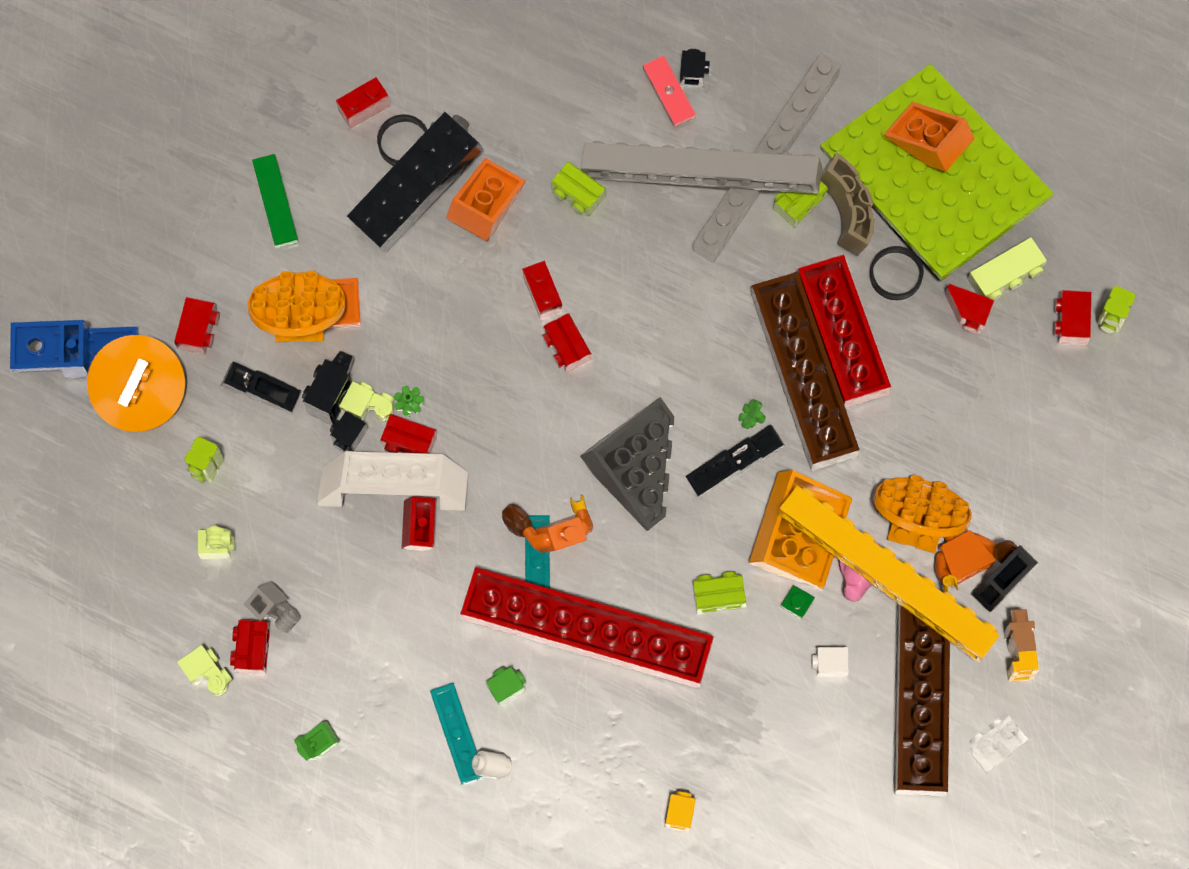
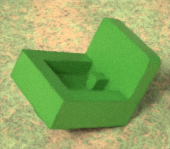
M326 721L320 723L305 736L297 737L294 742L297 745L298 753L306 761L321 757L337 745L339 740Z

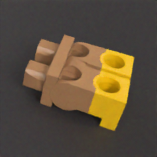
M1027 609L1012 610L1011 616L1008 617L1009 624L1004 632L1005 640H1009L1007 648L1012 655L1013 661L1007 671L1008 682L1033 680L1039 670L1035 635L1033 632L1035 623L1034 621H1028Z

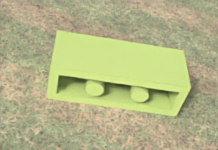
M1031 237L971 271L968 281L977 294L997 300L1003 295V291L1009 288L1014 290L1024 283L1023 280L1029 276L1035 278L1044 271L1043 268L1047 260Z

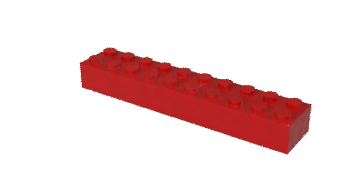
M476 567L460 613L464 621L698 689L702 682L714 636Z

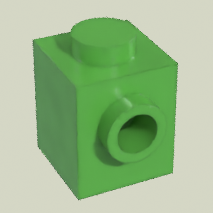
M505 667L500 668L492 674L493 678L486 682L487 688L499 707L525 692L523 685L526 681L519 670L514 672L512 667L508 669Z

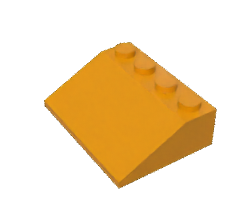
M794 470L778 472L749 563L770 573L824 589L834 556L779 516L778 511L797 485L800 488L805 487L812 491L815 495L814 498L819 502H826L835 509L834 513L841 518L847 517L852 497Z

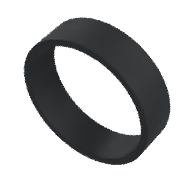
M407 114L395 115L387 119L378 131L377 144L382 158L392 166L399 160L392 159L382 150V136L390 126L399 122L414 123L425 133L427 131L425 124L415 116Z
M887 247L880 251L873 259L870 269L871 284L874 290L886 299L895 301L907 299L914 295L921 285L924 274L923 264L918 255L906 247ZM891 253H900L910 257L919 269L920 279L917 285L910 291L900 294L890 293L881 288L876 282L873 272L876 262L881 257Z

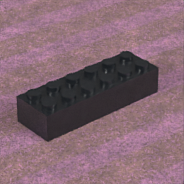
M444 112L355 206L347 217L387 253L481 153L483 147L451 116Z

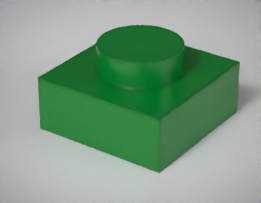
M793 585L781 608L802 620L815 597Z

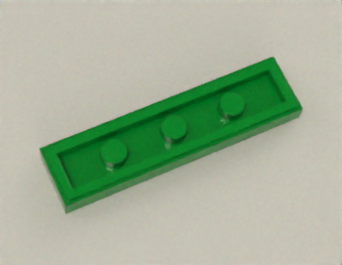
M275 154L252 159L275 248L299 243Z

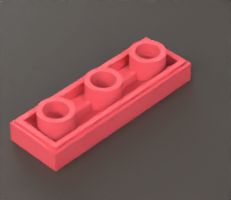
M665 56L643 65V70L673 126L677 127L696 118V114ZM667 91H672L673 93H672V94H667L666 92H667Z

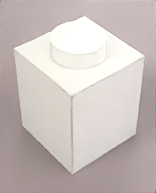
M819 647L816 655H812V669L817 670V677L847 676L849 672L848 647Z

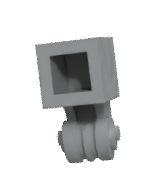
M272 582L258 586L244 603L259 621L272 617L276 620V627L286 633L290 632L295 623L300 620L298 611L286 602L288 598Z

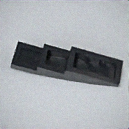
M769 425L753 437H747L731 449L724 450L688 474L686 478L697 496L700 497L783 448L785 444L773 425Z

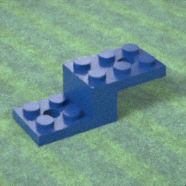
M84 320L11 323L10 370L12 372L61 370L65 378H84L88 376V371L94 357L105 345L120 337L138 335L137 326L88 328ZM34 341L42 342V347L37 352L29 350L30 344Z

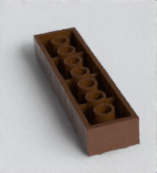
M799 272L752 285L751 296L811 471L857 458L860 449Z
M899 604L895 794L946 796L948 793L950 642Z

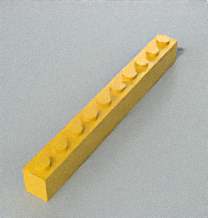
M798 485L779 508V516L976 662H981L1000 636L992 624L980 621L976 618L977 614L969 607H961L956 603V598L946 591L942 593L935 587L936 584L930 578L919 576L915 573L916 569L911 564L905 561L903 563L895 558L896 555L892 550L885 546L882 548L877 545L875 539L869 533H861L854 528L855 524L846 517L841 518L835 514V509L828 503H821L815 499L812 491L805 487L800 488Z

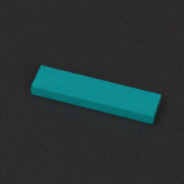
M528 515L534 529L550 524L549 515ZM525 538V582L550 589V552L539 553V550L534 549Z
M454 683L431 690L430 693L461 785L485 778L484 776L476 775L472 768V760L477 755V751Z

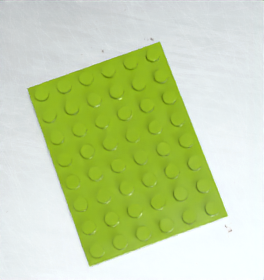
M932 64L926 66L820 144V149L830 160L838 153L853 165L859 172L858 177L863 185L869 189L873 201L872 206L941 281L1054 197L1052 190ZM912 102L965 118L975 139L946 172L926 165L884 136L886 131Z

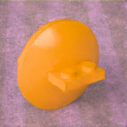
M283 271L279 276L256 286L248 299V313L251 321L261 330L274 334L276 342H324V330L335 324L345 310V296L341 287L333 280L318 275L316 271H306L305 273Z
M129 335L111 341L97 353L88 371L87 391L93 408L108 424L124 431L143 432L163 425L176 413L185 393V375L178 357L164 343L148 336Z
M911 475L910 478L885 479L877 487L874 495L875 507L881 515L892 522L887 540L903 545H911L931 553H935L940 537H950L963 533L969 527L972 518L970 504L948 489L947 484L940 481L930 482L924 480L919 475Z

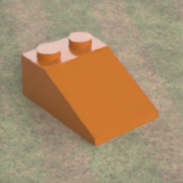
M912 102L884 134L885 138L926 165L945 172L975 139L965 118Z
M484 158L452 199L446 219L488 241L502 222L526 180Z

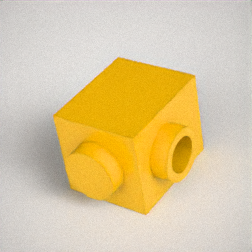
M677 792L676 795L671 794L665 824L666 828L690 832L696 799L691 798L692 794L686 792Z

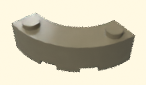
M836 153L824 168L820 181L828 187V192L834 198L840 210L842 231L837 244L858 256L868 246L873 234L875 223L872 212L873 201L868 187H865L858 177L859 172L844 157Z

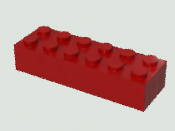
M844 254L798 268L797 272H799L845 408L889 395L891 384Z

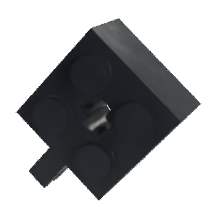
M339 351L332 362L325 359L322 365L319 364L313 374L314 381L311 386H306L302 394L307 413L329 425H332L338 419L341 413L339 405L351 385L348 376L354 360L351 355Z

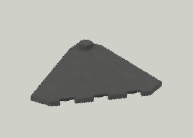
M661 397L580 456L598 481L646 531L666 517L667 507H662L663 493L668 492L669 474L665 473L666 460L671 459L672 440H668L669 427L674 426V415Z

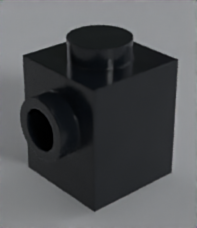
M699 49L682 50L680 86L703 87L704 75H709L710 61L705 60L706 52H701Z
M345 411L341 419L335 420L330 428V437L334 442L332 445L342 452L346 450L354 452L368 431L367 424Z

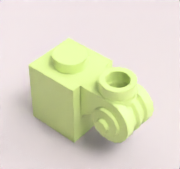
M352 381L339 408L341 413L344 414L347 411L362 421L365 420L370 410H375L376 416L380 421H388L390 414L394 413L392 406L394 398L384 392L381 395L372 391L373 388L364 382L358 384Z
M212 525L206 528V530H198V555L201 559L231 558V551L235 550V539L231 535V530L218 527L217 525Z
M201 645L177 662L194 686L208 678L207 687L213 695H223L228 689L229 682L232 681L225 668L219 670L215 662L218 661V658L211 648L206 651Z

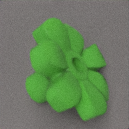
M403 386L402 393L396 392L394 395L395 401H398L394 405L397 411L403 409V415L406 417L411 416V411L415 414L420 413L421 407L419 405L425 403L424 396H419L420 389L414 387L410 391L408 386Z
M752 399L749 405L745 403L742 409L744 413L739 414L738 420L742 422V427L745 429L753 428L756 422L763 424L766 416L760 411L762 403L756 399Z

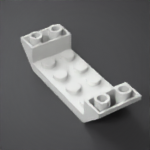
M345 451L322 468L317 506L342 507L344 493L440 496V510L465 511L468 472L443 454Z

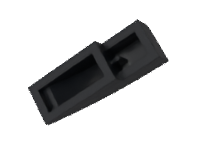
M234 361L229 365L220 385L235 393L290 413L301 391L263 372L253 371Z
M1019 545L986 579L973 596L989 612H992L1022 582L1038 562Z

